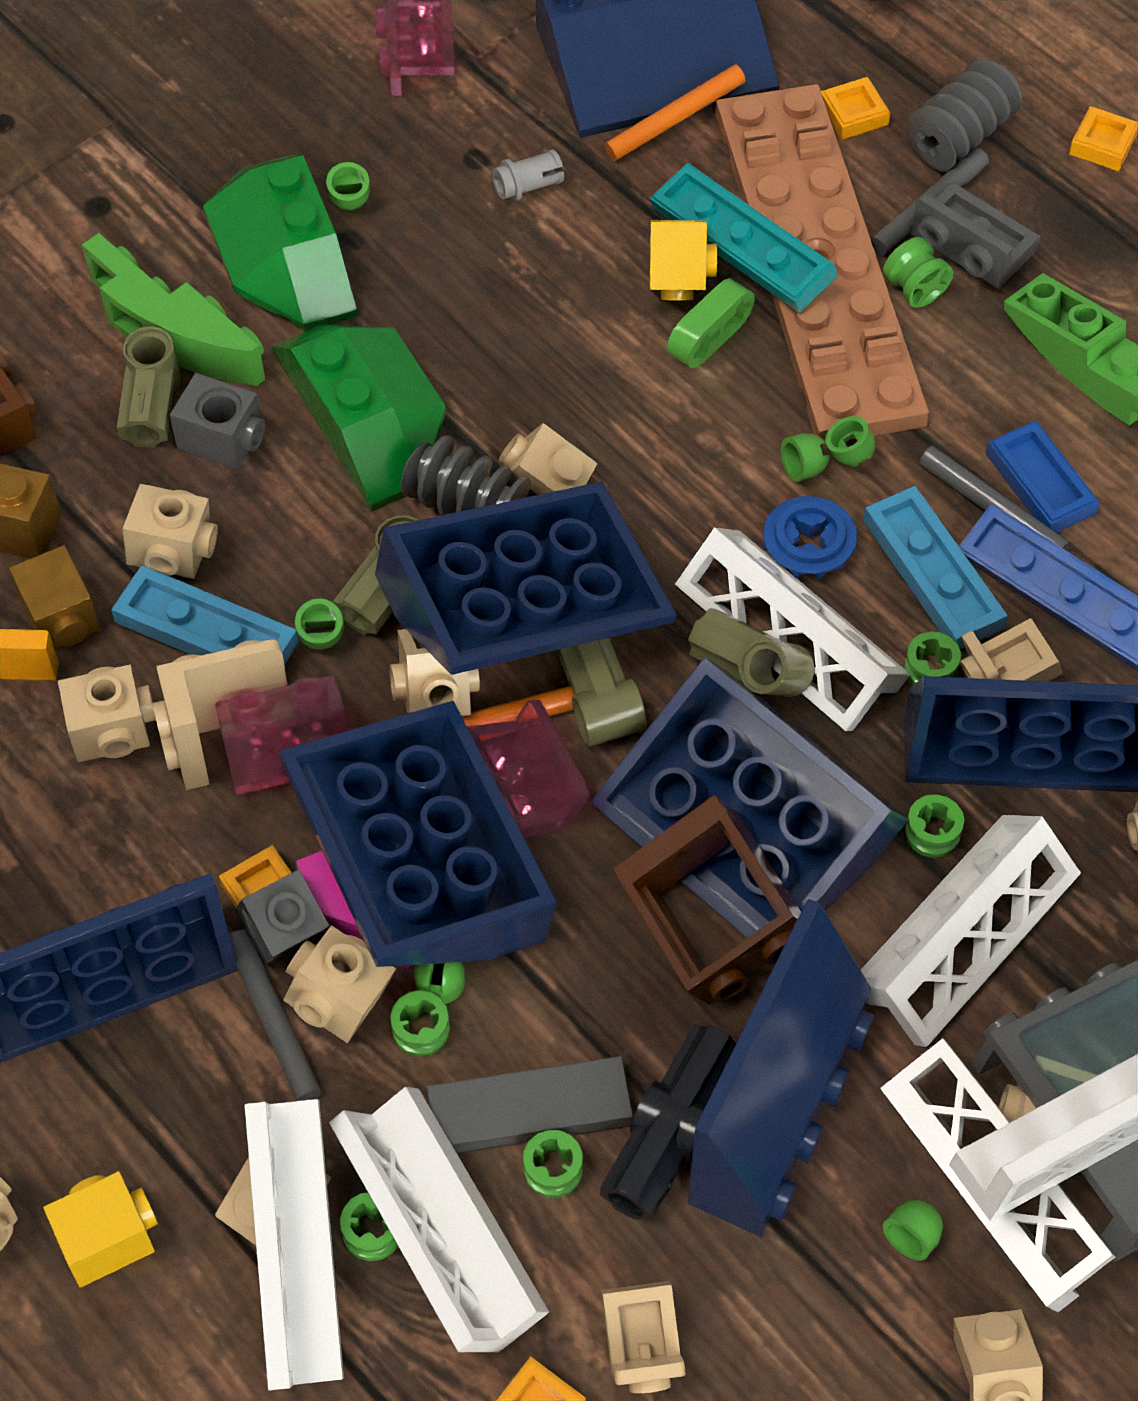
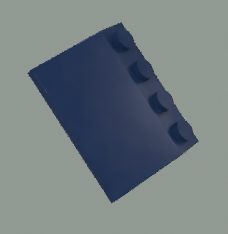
M536 0V28L580 138L633 126L734 64L741 68L746 82L719 99L779 90L778 78L756 0ZM716 101L701 110L716 107Z
M603 481L389 526L383 529L375 576L396 619L451 675L673 623L677 616Z
M704 657L590 801L643 847L713 795H716L737 812L800 911H802L807 899L820 903L826 911L873 865L909 820L758 695L744 686L736 677ZM732 844L726 846L680 879L746 938L778 916Z
M924 676L910 687L904 716L905 782L1138 792V685Z
M454 701L279 751L278 758L376 967L490 960L545 942L557 901Z
M210 873L189 882L171 886L152 896L122 907L113 908L99 916L62 930L52 931L38 939L1 952L0 1063L238 971L220 898L212 874Z
M807 899L694 1131L688 1204L759 1237H762L771 1217L780 1221L784 1219L798 1185L789 1180L798 1159L806 1163L811 1161L824 1130V1126L815 1123L824 1103L833 1107L838 1103L850 1074V1070L841 1066L850 1048L861 1052L876 1017L866 1012L871 991L869 983L822 905L816 901Z

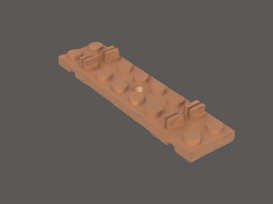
M808 85L716 100V119L724 145L728 146L730 152V164L742 201L835 264L839 275L800 313L771 293L801 392H804L807 401L806 410L813 433L825 440L830 427L838 420L849 416L863 418L874 436L927 427L929 411L819 85Z

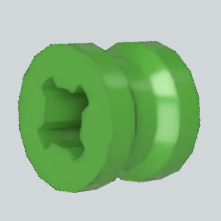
M922 237L911 238L902 243L888 257L883 267L884 277L891 285L901 286L904 299L914 308L924 307L936 300L948 288L953 278L952 267L945 260L936 259L933 256L934 250L932 246Z

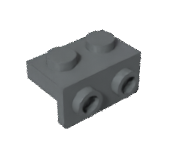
M953 182L937 198L924 193L917 199L911 232L915 237L925 238L934 250L939 251L963 266L971 275L984 279L998 289L1038 250L1041 237Z

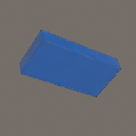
M1036 420L987 443L985 453L1031 515L1053 531L1063 530L1097 513L1100 502Z

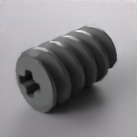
M985 59L974 61L962 73H959L950 84H946L937 95L932 96L923 107L915 110L909 117L907 130L910 143L922 162L938 172H948L956 164V160H962L970 152V149L976 148L983 141V137H989L998 125L1004 124L1010 117V113L1015 114L1021 108L1022 94L1014 75L1004 66L994 61Z
M448 435L442 436L434 446L430 445L429 442L420 444L408 458L401 478V492L405 496L419 498V501L428 508L438 507V512L442 515L526 498L531 489V480L526 476L520 477L510 487L512 470L505 465L500 467L491 477L493 461L486 455L481 456L471 466L474 451L467 445L461 446L452 456L454 440Z

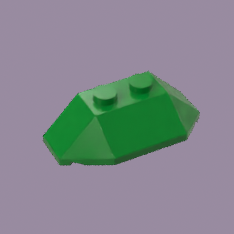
M291 154L243 167L203 205L205 217L235 293L272 313L290 319L291 324L304 331L319 325H329L358 316L335 230L304 155Z
M319 325L272 345L273 354L370 510L374 511L406 497L401 492V478L407 460L423 442H429L430 445L434 446L438 441L446 415V406L394 327Z

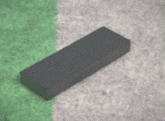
M622 1056L427 1086L430 1109L456 1153L529 1142L536 1134L547 1130H560L574 1135L631 1126L633 1120Z

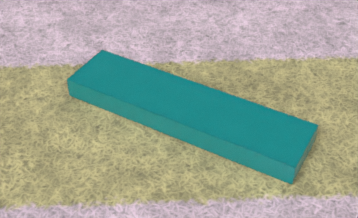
M686 163L649 198L654 210L668 220H705L707 222V244H717V255L799 313L839 276L835 264L689 163Z

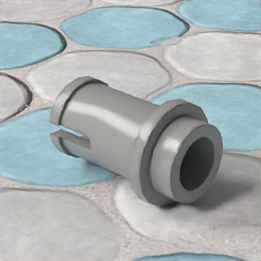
M554 149L516 162L504 159L499 167L492 170L493 184L501 199L509 198L512 201L521 200L523 193L552 184L563 183L564 172H555L554 170L555 168L563 167Z

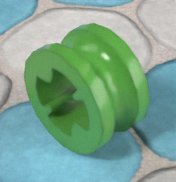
M930 631L919 634L912 639L907 649L904 667L910 673L907 680L914 685L924 676L957 678L961 651L958 644L950 636L941 632ZM935 655L936 662L942 664L941 669H930L928 661L924 660V656Z
M937 794L926 795L916 800L910 808L909 820L905 829L906 839L911 848L920 855L930 858L944 857L952 853L959 845L965 821L961 808L950 798ZM931 817L944 821L943 829H939L938 835H932L925 831L926 823L930 824Z
M422 990L409 992L398 999L392 1008L390 1019L393 1038L399 1049L408 1055L417 1057L430 1056L441 1050L448 1041L450 1033L448 1011L442 999L432 992ZM422 1013L430 1014L432 1027L435 1028L423 1027L418 1035L411 1034L407 1018L417 1021Z
M547 1130L536 1134L528 1142L523 1154L524 1176L528 1186L535 1193L546 1198L563 1197L578 1187L583 1174V1153L579 1143L570 1134L560 1130ZM557 1152L560 1161H571L572 1164L571 1166L562 1165V1175L549 1177L547 1168L542 1166L535 1167V1163L544 1164L545 1153Z
M368 1192L361 1193L350 1199L343 1208L340 1217L343 1241L349 1252L358 1259L366 1261L382 1260L391 1255L398 1247V1244L384 1220L382 1221L385 1233L383 1236L376 1238L370 1232L361 1237L355 1235L361 1232L359 1218L367 1215L369 1219L375 1221L382 1217Z

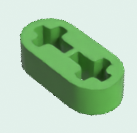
M731 278L723 280L679 321L668 340L667 352L692 369L699 367L745 323L754 306L755 294Z

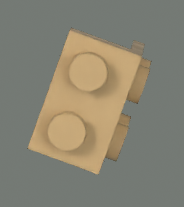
M277 640L245 641L231 649L201 656L196 654L185 655L171 663L156 666L164 700L154 702L152 705L168 771L177 768L181 769L186 790L210 785L199 734L276 714L281 703L289 698L283 654L280 643Z

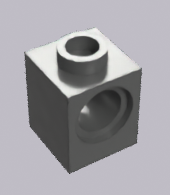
M198 373L194 374L170 413L178 450L236 470L240 468L249 451L254 452L258 449L265 433L266 425L265 420L261 418L257 393Z
M299 869L241 899L236 908L265 965L302 946L307 939L312 941L321 936L330 927Z

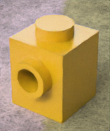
M650 220V290H661L662 300H694V290H706V277H716L717 244H707V222L705 220Z
M119 1171L108 1177L96 1175L84 1179L70 1190L69 1195L43 1207L68 1266L80 1288L155 1252L146 1230L158 1225L142 1187L129 1193Z

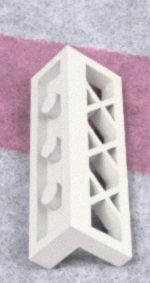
M714 528L675 583L676 586L705 611L709 608L717 609L746 623L744 600L761 597L770 605L772 630L763 632L783 642H787L786 636L805 634L813 641L816 664L814 675L817 674L818 685L812 681L807 690L802 692V694L845 731H853L880 693H897L910 676L908 671L784 567L778 565L772 557L739 530ZM714 558L727 568L730 594L713 596L698 583ZM742 582L752 590L743 592ZM731 602L732 612L722 603ZM785 618L795 627L786 628ZM828 655L839 664L829 665ZM777 656L773 661L772 668L780 674L782 665L781 659ZM848 671L865 685L847 710L832 698L830 673Z
M1002 815L861 969L871 987L868 1004L888 1007L914 1045L927 1047L1081 874L1042 816ZM1042 852L1055 872L1040 889H1030L1031 864L1035 857ZM1002 894H1012L1011 921L1001 932L992 931L993 904ZM963 937H973L972 965L963 975L952 974L954 947ZM924 981H933V1008L921 1020L907 1000Z
M943 1038L880 1088L1046 1307L1056 1312L1061 1311L1080 1296L1075 1288L1115 1258L1111 1250L1059 1184L1041 1193L1038 1216L1019 1214L1012 1209L992 1221L988 1220L949 1166V1163L954 1154L965 1147L962 1144L964 1119L992 1122L997 1130L1010 1122ZM943 1061L958 1079L954 1107L932 1105L916 1084ZM968 1093L982 1111L966 1109ZM942 1116L953 1117L952 1129ZM1051 1199L1067 1220L1049 1218ZM1025 1224L1037 1225L1036 1238ZM1048 1227L1076 1230L1092 1253L1063 1275L1046 1253Z
M1138 1054L960 1149L954 1154L949 1166L989 1221L998 1218L1138 1140Z
M404 1087L373 1114L343 1110L329 1122L458 1352H500L549 1313L545 1303L419 1089Z
M314 1099L269 1104L267 1102L245 1104L268 1391L287 1389L296 1384L341 1380L344 1378L320 1101Z

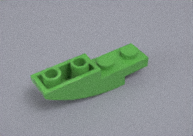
M100 233L82 244L90 280L100 288L107 321L126 338L131 332L141 327H158L168 332L171 336L179 367L204 376L233 383L258 386L265 380L261 357L264 350L260 340L249 328L245 326L239 328L226 316L222 306L212 296L207 295L203 297L187 282L171 292L169 287L159 277L155 276L151 279L143 272L126 248L122 246L116 248Z
M1044 273L1004 301V310L1020 331L1064 377L1098 405L1130 426L1138 420V345L1126 338L1125 320Z

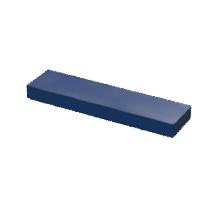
M991 503L959 546L969 562L1138 671V596Z

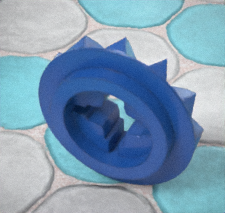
M796 497L778 505L767 517L763 531L764 550L770 553L772 559L778 565L790 569L794 577L798 578L802 573L815 574L821 580L829 571L835 569L841 572L846 561L851 555H854L857 531L850 515L838 504L820 497ZM800 533L807 537H812L816 533L820 535L819 547L817 548L811 543L805 544L803 547L798 546Z

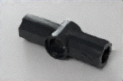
M695 1024L691 1032L688 1033L680 1051L675 1055L662 1082L655 1080L646 1091L630 1126L631 1135L600 1187V1196L612 1204L615 1210L634 1220L643 1219L651 1222L655 1213L658 1212L662 1201L669 1193L684 1162L688 1164L692 1162L695 1127L737 1044L730 1034L712 1025L699 1026Z

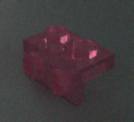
M386 0V6H376L377 38H387V44H380L381 76H390L392 96H402L403 75L455 74L452 0Z
M334 676L322 678L308 677L300 679L292 685L262 692H242L231 699L222 700L215 704L236 795L290 783L278 758L280 750L349 731L345 708Z
M541 700L527 701L515 721L467 726L523 837L565 832L587 801L589 791L582 774L577 770L560 738L556 725L551 721Z

